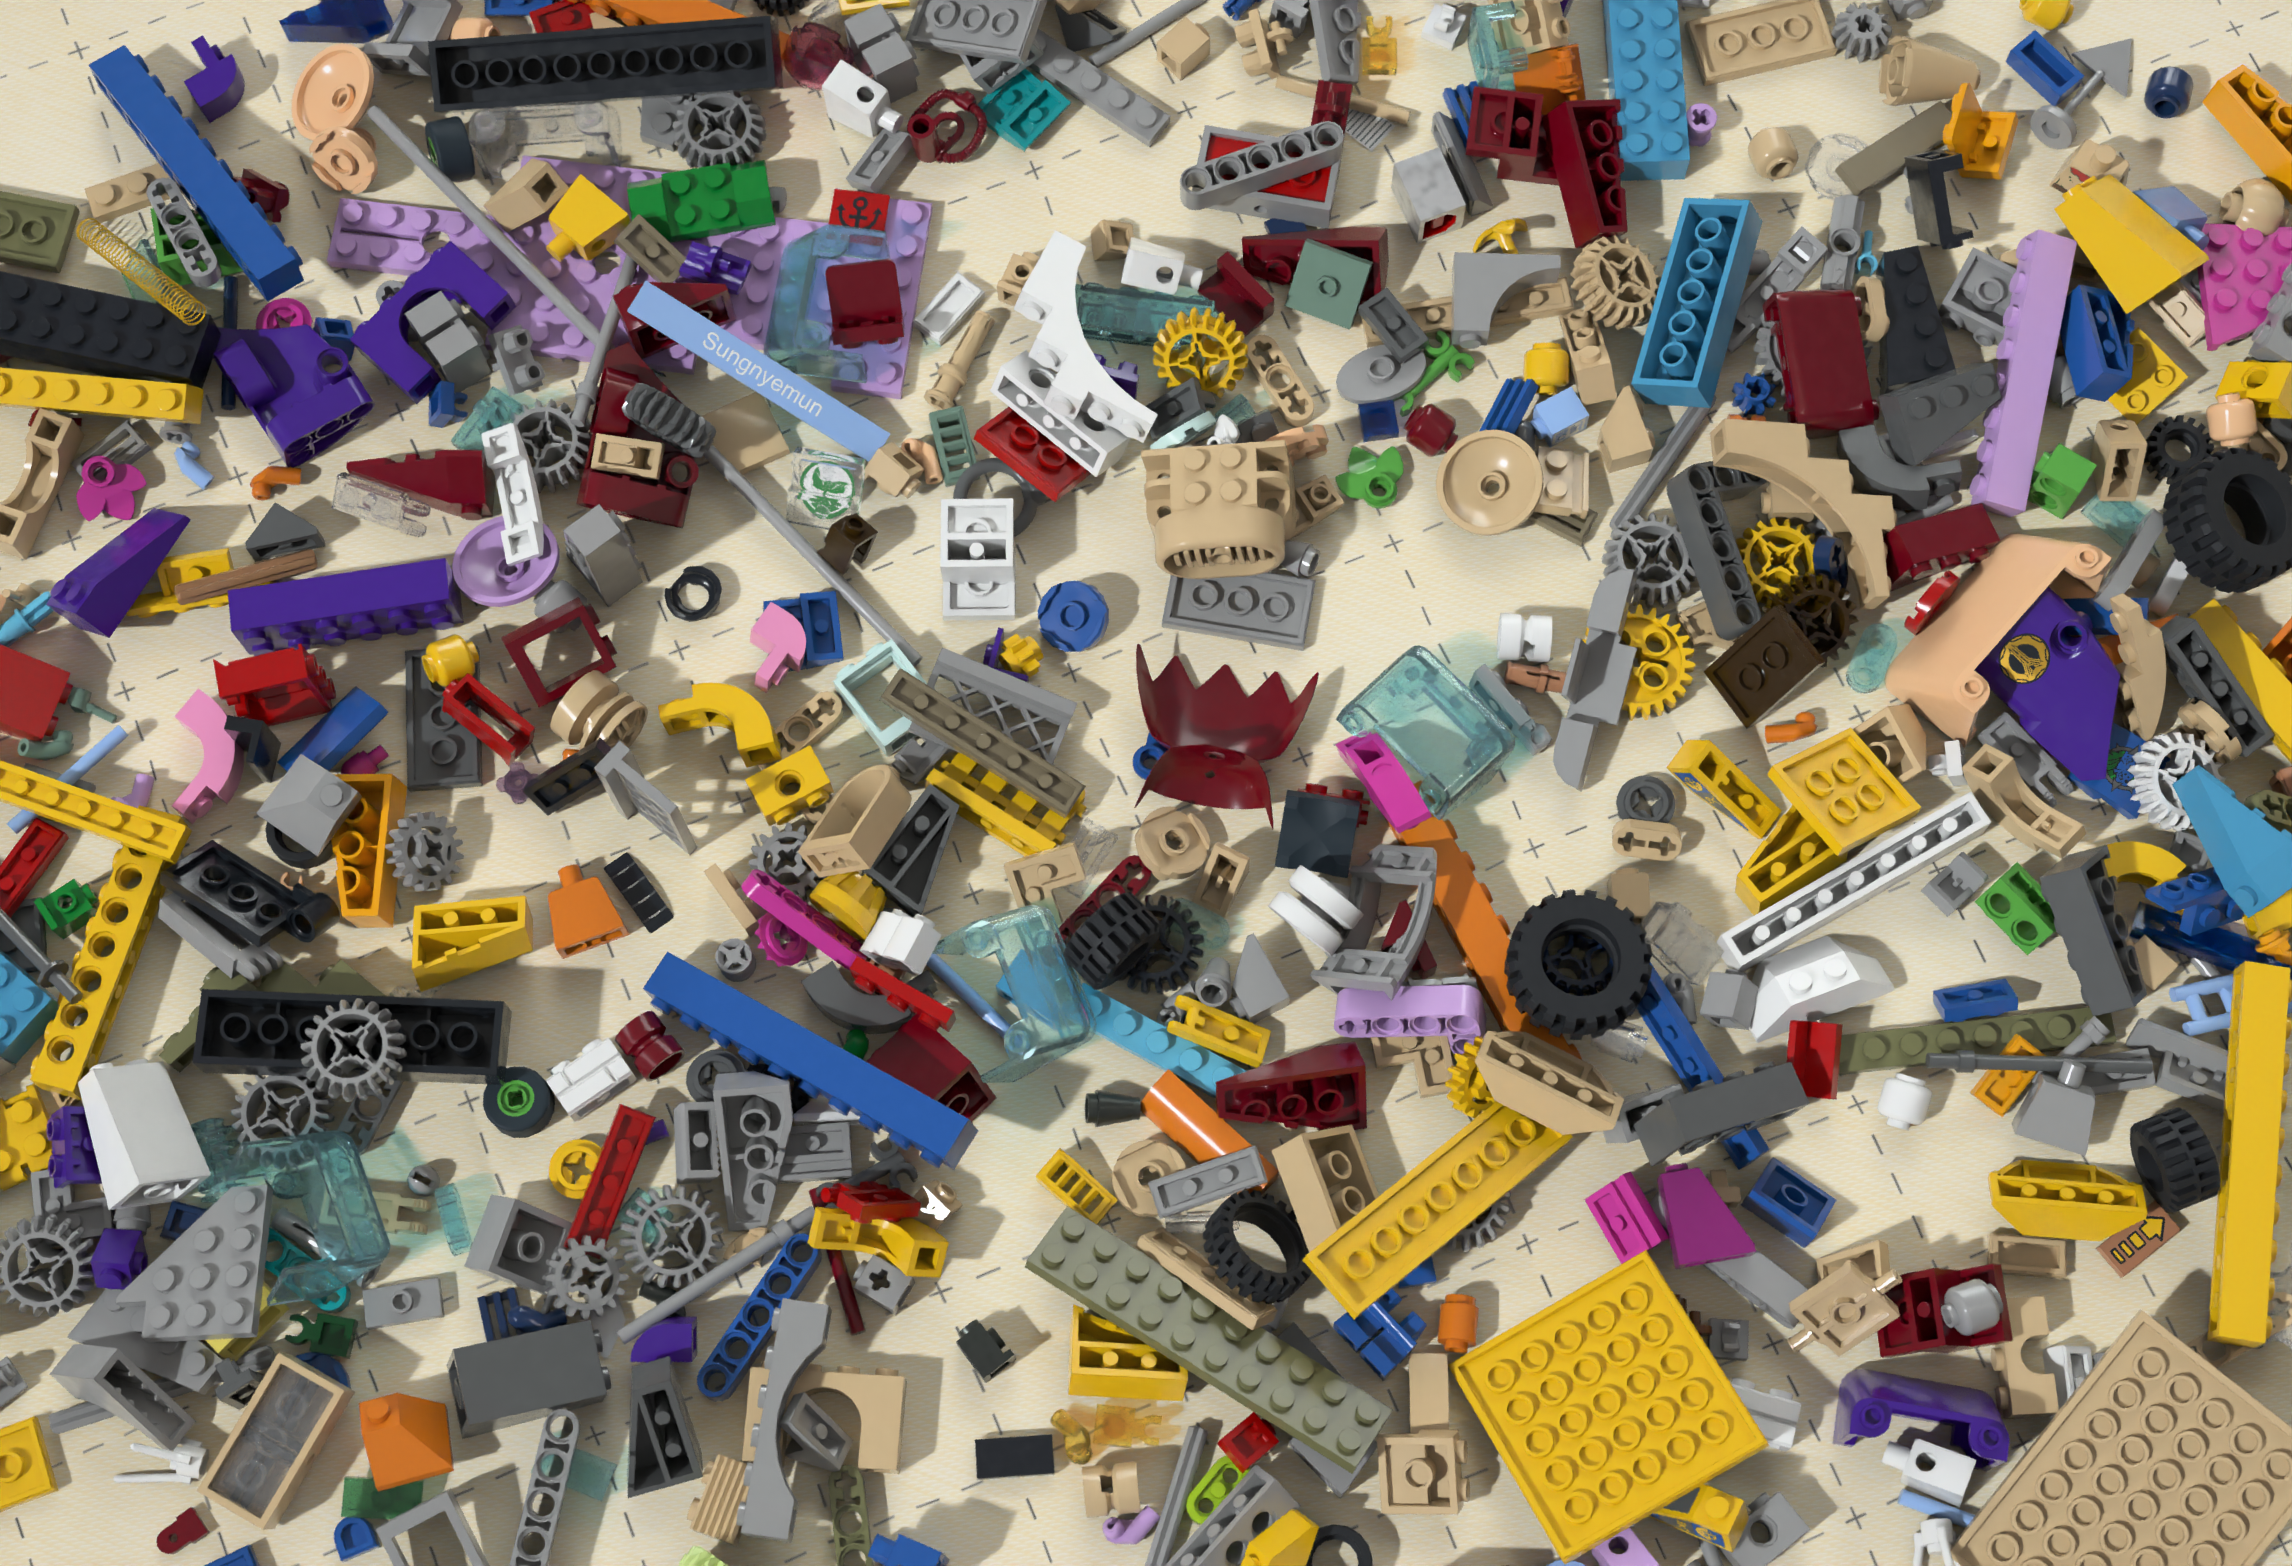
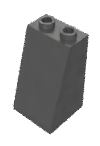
M591 1320L453 1349L447 1363V1369L462 1439L544 1418L558 1409L570 1411L603 1402L607 1395L606 1390L611 1389V1380L608 1368L606 1366L601 1367L598 1353L603 1351L602 1339L599 1330H593Z

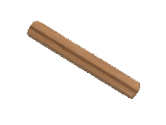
M312 549L302 550L177 584L174 587L175 596L180 605H186L226 594L228 590L247 588L314 570L317 568V558Z

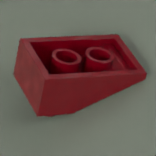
M649 282L718 326L736 320L726 284ZM644 283L628 285L618 294L613 295L627 335L634 350L642 359L678 344L627 312Z

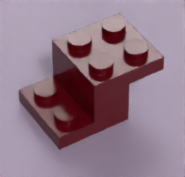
M1474 86L1465 155L1499 159L1498 179L1559 186L1542 122V117L1544 116L1541 114L1543 94Z
M1988 1264L1963 1270L1931 1268L1901 1274L1902 1283L1885 1293L1898 1306L1900 1316L1877 1331L1881 1357L1891 1358L1918 1352L1952 1353L2013 1341L2001 1264ZM1972 1279H1980L1986 1284H1992L1997 1289L2003 1303V1312L2000 1313L1999 1321L1994 1327L1973 1335H1962L1955 1327L1950 1328L1947 1326L1941 1314V1306L1945 1305V1294L1949 1288Z

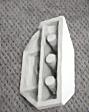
M1824 936L1766 958L1758 963L1752 983L1759 989L1749 1030L1756 1042L1759 1043L1789 1031L1791 1020L1816 1021L1894 991V986L1876 958L1829 936Z

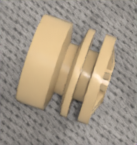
M593 670L575 682L564 695L552 716L550 728L552 732L569 745L580 744V750L599 738H602L611 748L619 740L629 748L640 734L646 722L648 709L640 701H634L633 696L629 693L623 692L618 695V685L602 672Z

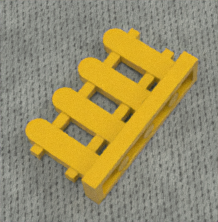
M959 752L951 763L943 760L939 766L940 771L933 768L927 776L925 789L929 784H932L959 805L957 815L1023 856L1055 848L1057 844L1062 845L1066 839V834L1062 833V831L1075 814L1082 817L1087 808L1083 805L1085 799L1084 789L1066 818L1049 809L1041 820L1032 814L1039 803L1021 790L1016 793L1012 800L1007 799L1001 793L1009 783L991 771L987 772L981 782L973 778L971 774L979 764Z

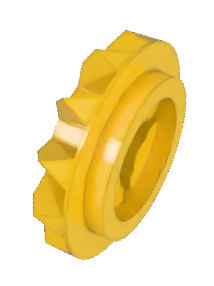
M585 1139L571 1140L561 1145L554 1152L549 1163V1177L554 1188L569 1199H582L591 1175H581L579 1180L575 1182V1174L565 1165H579L585 1157V1167L592 1173L602 1148L596 1143Z

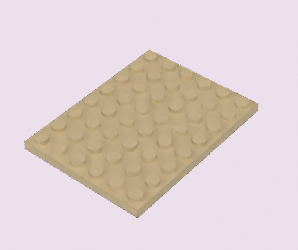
M2139 1310L1959 1535L1955 1543L1952 1544L1950 1549L1952 1559L1960 1566H2253L2292 1518V1427L2143 1310Z

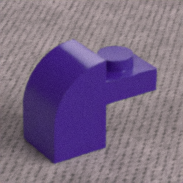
M202 35L191 43L206 69L185 80L184 83L208 122L211 123L237 106L243 96L245 82L232 54L224 57L217 44L210 47Z
M667 1317L650 1326L636 1341L631 1352L630 1362L647 1363L670 1356L672 1362H692L697 1356V1317Z

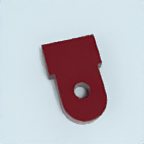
M190 1507L177 1516V1520L159 1533L156 1543L161 1552L175 1554L190 1543L195 1544L210 1532L195 1508ZM174 1534L178 1537L176 1542L171 1540Z

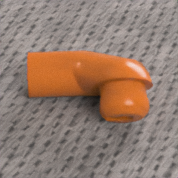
M269 466L252 478L250 487L253 488L252 496L257 500H267L270 498L271 489L278 484L300 486L301 468Z
M1801 712L1795 717L1796 723L1766 725L1765 738L1767 744L1794 742L1814 735L1817 729L1815 716L1810 712Z

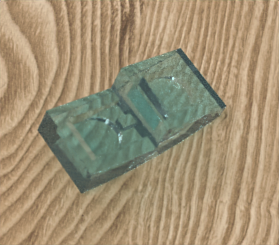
M576 1448L566 1487L602 1501L617 1464ZM550 1455L542 1463V1470L548 1477L558 1476L564 1468L563 1460L558 1455Z

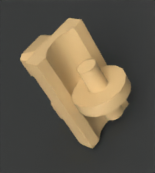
M1256 8L1248 11L1249 21L1234 28L1237 40L1242 48L1256 44L1257 47L1256 51L1242 56L1243 66L1250 77L1267 73L1271 79H1274L1279 74L1281 75L1275 49L1278 56L1286 55L1288 53L1286 46L1290 45L1294 40L1293 32L1289 28H1281L1279 21H1274L1270 24V31L1268 21L1261 19L1260 12Z

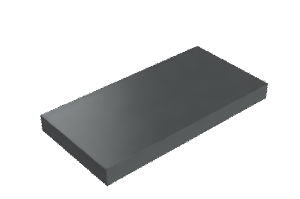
M475 645L479 655V662L475 663L473 677L480 682V649ZM426 649L405 651L408 790L414 792L483 786L482 741L447 712L444 713L442 711L444 698L442 693L446 687L439 685L437 682L432 683L429 680L422 664V656L426 654ZM470 700L465 707L481 719V708Z

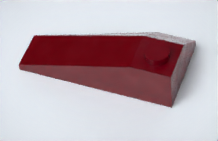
M1345 227L1245 236L1242 238L1243 267L1250 275L1280 285H1291L1304 243L1307 239H1311L1373 262L1359 306L1386 287L1389 263L1387 227Z
M482 450L435 451V458L429 459L420 458L418 454H408L403 462L397 463L389 458L347 462L346 469L356 483L455 516H460L466 520L475 521L482 519V517H493L496 478L492 469L487 466L486 457Z
M1348 1042L1319 1046L1216 1082L1218 1118L1262 1124L1265 1121L1284 1123L1287 1128L1297 1129L1298 1125L1314 1127L1318 1131L1352 1125L1354 1130L1366 1129V1065L1356 1043Z

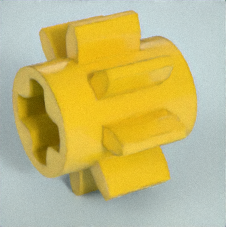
M1016 633L1002 642L1004 646L1001 648L1004 652L999 654L998 657L1004 670L1029 676V678L1040 672L1038 669L1041 667L1039 661L1044 656L1041 648L1031 636L1021 639Z

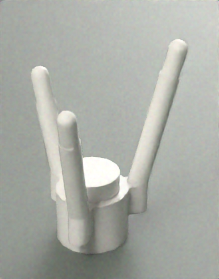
M183 1437L179 1442L183 1447L176 1446L174 1451L133 1443L130 1446L133 1451L170 1460V1469L176 1470V1473L116 1475L113 1480L116 1483L182 1482L191 1484L193 1478L201 1479L204 1475L208 1463L209 1450L202 1448L203 1442Z
M1938 1518L1920 1522L1921 1533L1913 1534L1915 1545L1913 1566H1922L1924 1548L1928 1549L1929 1555H1943L1945 1566H1954L1950 1549L1957 1537L1956 1532L1953 1531L1951 1519Z

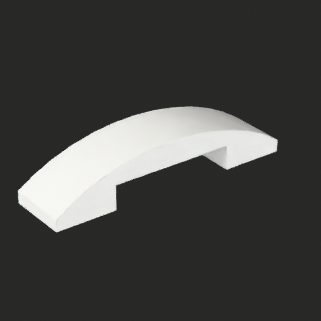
M510 423L484 432L481 436L487 466L493 469L495 473L506 529L500 531L507 565L513 566L543 555L544 530L538 490L531 463L517 425Z

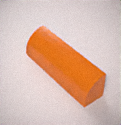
M1169 1069L1152 1086L1140 1103L1141 1112L1198 1165L1252 1147L1225 1120L1218 1118L1217 1113ZM1259 1153L1268 1183L1248 1189V1192L1251 1193L1253 1190L1261 1191V1195H1263L1278 1179L1279 1171Z

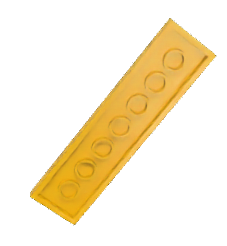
M1495 1102L1305 1256L1303 1261L1350 1316L1356 1319L1564 1147L1573 1136L1571 1134L1562 1135Z

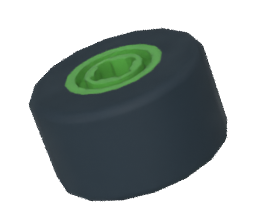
M458 116L428 122L425 126V136L431 161L452 182L472 178L475 175V163L469 136L463 121Z
M524 1066L506 1068L505 1085L487 1084L483 1093V1108L487 1118L501 1133L513 1138H527L539 1133L549 1124L555 1109V1097L548 1083L536 1071Z

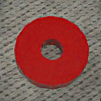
M1950 570L1944 573V577L1937 578L1916 603L1915 610L1918 612L1914 619L1911 616H1907L1904 627L1914 635H1917L1951 597L1961 579Z

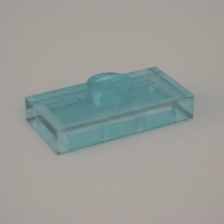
M2097 493L2081 510L2084 516L2123 548L2145 516L2128 501H2099Z

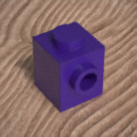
M104 1228L91 1259L96 1288L124 1290L147 1268L148 1255L142 1231Z

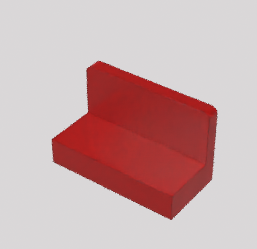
M1802 1020L1790 1021L1786 1063H1792L1807 1097L1837 1099L1843 1024Z

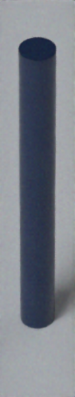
M226 276L224 277L223 328L237 329L238 278ZM222 373L221 408L224 410H234L236 408V393Z

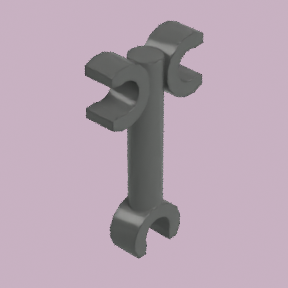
M888 1134L887 1139L892 1147L889 1151H881L876 1142L871 1143L870 1146L872 1156L880 1162L843 1182L858 1186L863 1181H876L890 1173L889 1185L891 1188L900 1189L901 1185L896 1178L898 1174H908L913 1183L917 1181L918 1174L914 1166L905 1162L904 1157L898 1151L899 1146L889 1140L891 1134ZM828 1182L819 1185L815 1193L817 1197L821 1196L823 1188L832 1187L834 1183ZM833 1203L826 1206V1208H839Z

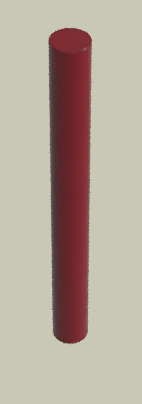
M817 1188L808 1191L814 1210L816 1207H826L828 1203L822 1201L821 1196L817 1197L815 1194ZM826 1249L851 1336L861 1334L866 1330L842 1250Z

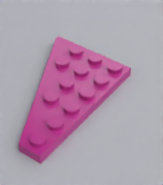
M2205 223L2202 232L2209 237V243L2203 251L2210 260L2199 266L2197 270L2201 303L2205 315L2204 327L2207 351H2215L2219 346L2247 337L2265 321L2269 312L2266 310L2270 299L2279 292L2284 282L2281 280L2282 274L2288 265L2292 263V227H2279L2273 234L2263 236L2259 230L2253 228L2243 231L2237 225Z

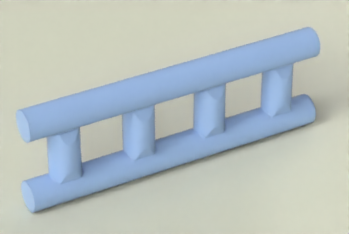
M2284 963L2274 964L2275 966H2281V967L2291 968V969H2290V980H2292V966H2291V965H2287V964H2284ZM2233 974L2169 989L2170 999L2173 1002L2185 1000L2193 1021L2185 1022L2182 1025L2185 1035L2195 1036L2230 1027ZM2219 992L2226 1013L2208 1017L2200 996ZM2292 1001L2288 1003V1014L2292 1013Z

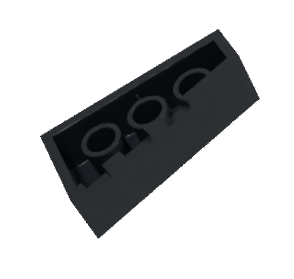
M1913 246L1884 252L1876 269V278L1881 281L1882 287L1885 290L1884 300L1890 325L1886 335L1878 341L1880 342V395L1956 369L1919 247Z

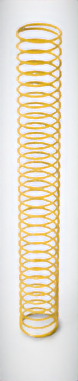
M87 218L80 222L76 233L79 240L84 242V244L94 250L185 324L193 326L203 320L206 314V307L197 298L193 297L183 287L179 286V284L94 218ZM88 220H94L84 226L80 237L79 231L82 224ZM90 223H97V224L91 225V226L87 229V231L85 232V237H84L85 240H84V239H83V231H84L85 227H86L88 224H90ZM98 225V227L94 228V229L90 232V234H89V236H88V240H86V235H87L88 230H89L92 226ZM95 229H98V231L93 235L92 239L89 240L91 233ZM102 234H105L104 237L100 240V242L96 244V242L100 239ZM108 236V239L100 246V243ZM109 239H111V242L107 245L105 249H103V246H105ZM112 242H115L114 245L110 248V250L106 252L107 248H109ZM118 244V247L110 254V251ZM121 247V250L113 257V254ZM122 250H125L124 253L120 256V258L117 259V256H119ZM128 252V255L120 262V259ZM132 255L131 258L127 261V263L123 265L124 261H126L128 256ZM132 258H135L131 265L127 267ZM138 260V263L135 265V267L132 270H130L131 266H133L135 261ZM140 263H142L141 267H139L138 270L135 273H133L134 269H136V267ZM145 266L144 270L137 276L140 269ZM148 269V272L140 278L143 272ZM150 271H152V273H151V275L148 277V279H146V280L144 281V278L147 276V274H148ZM155 274V277L147 284L151 276ZM156 277H159L155 284L151 286V283L154 281V279ZM162 279V282L159 284V286L154 289L158 281ZM164 282H166L165 286L160 291H158V288ZM169 285L168 289L161 294L162 290ZM170 288H172V291L169 293V295L165 297L167 291ZM176 290L173 297L168 300L171 293ZM179 293L178 298L174 302H172V299L175 297V295ZM181 296H183L182 300L177 305H175L176 301ZM184 299H186V301H185V303L183 304V306H181V307L179 308L180 303H181ZM190 301V303H189L188 305H186V307H185L184 310L182 311L184 305H185L187 302ZM194 303L192 309L184 314V311L188 309L190 304ZM195 303H197L196 311L191 316L184 318L185 315L193 310ZM200 304L201 310L197 317L192 320H184L192 317L197 312ZM203 306L204 314L202 318L195 323H187L198 318V316L201 314Z

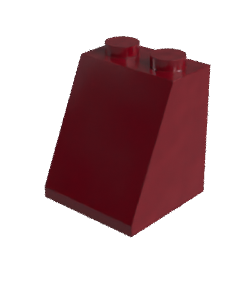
M915 1014L908 1022L904 1023L866 1061L963 1115L971 1122L996 1099V1096L973 1063L938 1031H934L918 1021V1014Z

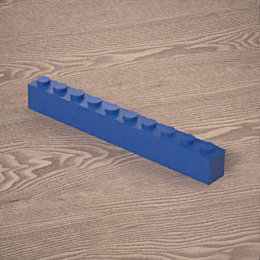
M123 45L88 64L103 94L170 179L175 181L181 193L266 301L272 300L303 282L304 279L299 269L303 262L293 246L287 248L283 244L285 239L275 224L271 226L267 224L268 218L258 202L251 204L249 201L251 199L243 183L240 180L234 182L231 179L233 174L223 159L216 160V153L207 138L200 140L197 127L189 116L186 118L181 116L183 112L172 95L169 97L164 95L166 91L156 75L151 77L148 75L149 69L143 58L139 54L133 56L128 48Z
M669 952L665 954L643 987V990L652 998L650 1005L668 1016L671 1011L681 1016L679 1021L696 1032L700 1028L710 1032L708 1037L726 1049L730 1044L739 1048L738 1054L754 1065L762 1061L769 1065L767 1070L775 1077L785 1081L789 1077L799 1082L797 1087L805 1094L814 1099H817L819 1094L830 1100L828 1105L844 1116H847L849 1112L856 1114L860 1117L858 1122L875 1133H878L881 1128L891 1134L889 1140L907 1151L913 1146L922 1152L920 1157L937 1168H940L943 1163L954 1170L978 1133L973 1123L963 1115Z

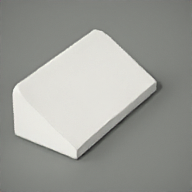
M2061 1345L2043 1350L2045 1374L2054 1373L2059 1410L2093 1369L2090 1346Z

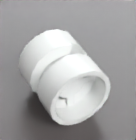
M1500 613L1497 659L1518 661L1524 655L1528 661L1549 662L1552 645V616L1531 615L1528 620H1524L1521 614Z

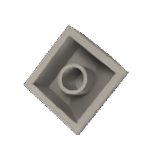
M491 1195L464 1267L496 1280L546 1295L545 1291L552 1286V1282L543 1279V1275L552 1273L553 1270L552 1267L546 1264L547 1259L555 1261L558 1259L559 1256L555 1252L557 1246L566 1250V1247L563 1245L572 1222L518 1199Z

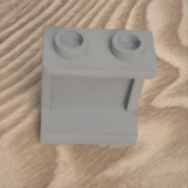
M402 0L404 5L386 42H366L362 51L381 73L430 76L428 41L448 40L463 6L457 0Z

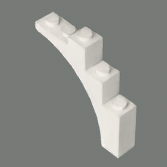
M1055 230L1022 288L1013 309L1027 319L1043 325L1028 357L1036 360L1040 365L1058 372L1043 404L1050 407L1055 413L1067 416L1072 420H1075L1081 410L1094 420L1104 422L1121 431L1125 436L1144 443L1158 414L1134 400L1111 379L1096 360L1083 335L1076 308L1075 286L1077 272L1086 246Z

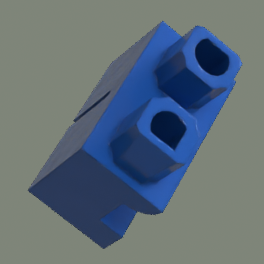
M1393 1289L1383 1295L1356 1319H1353L1347 1312L1334 1322L1333 1329L1356 1353L1379 1331H1382L1361 1350L1359 1355L1382 1381L1415 1349L1417 1344L1415 1341L1427 1326L1413 1311L1399 1324L1389 1313L1402 1299Z
M877 1534L868 1553V1557L872 1558L873 1561L885 1566H947L949 1558L942 1552L900 1534L896 1542Z

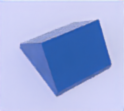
M1772 1157L1740 1205L1805 1248L1818 1234L1836 1199Z

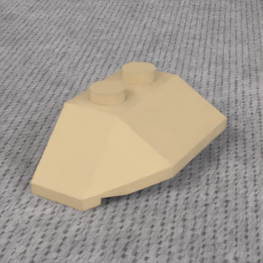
M1486 1032L1475 1058V1063L1496 1102L1562 1135L1613 1130L1624 1098L1618 1092L1613 1091L1609 1082L1593 1065L1527 1032Z

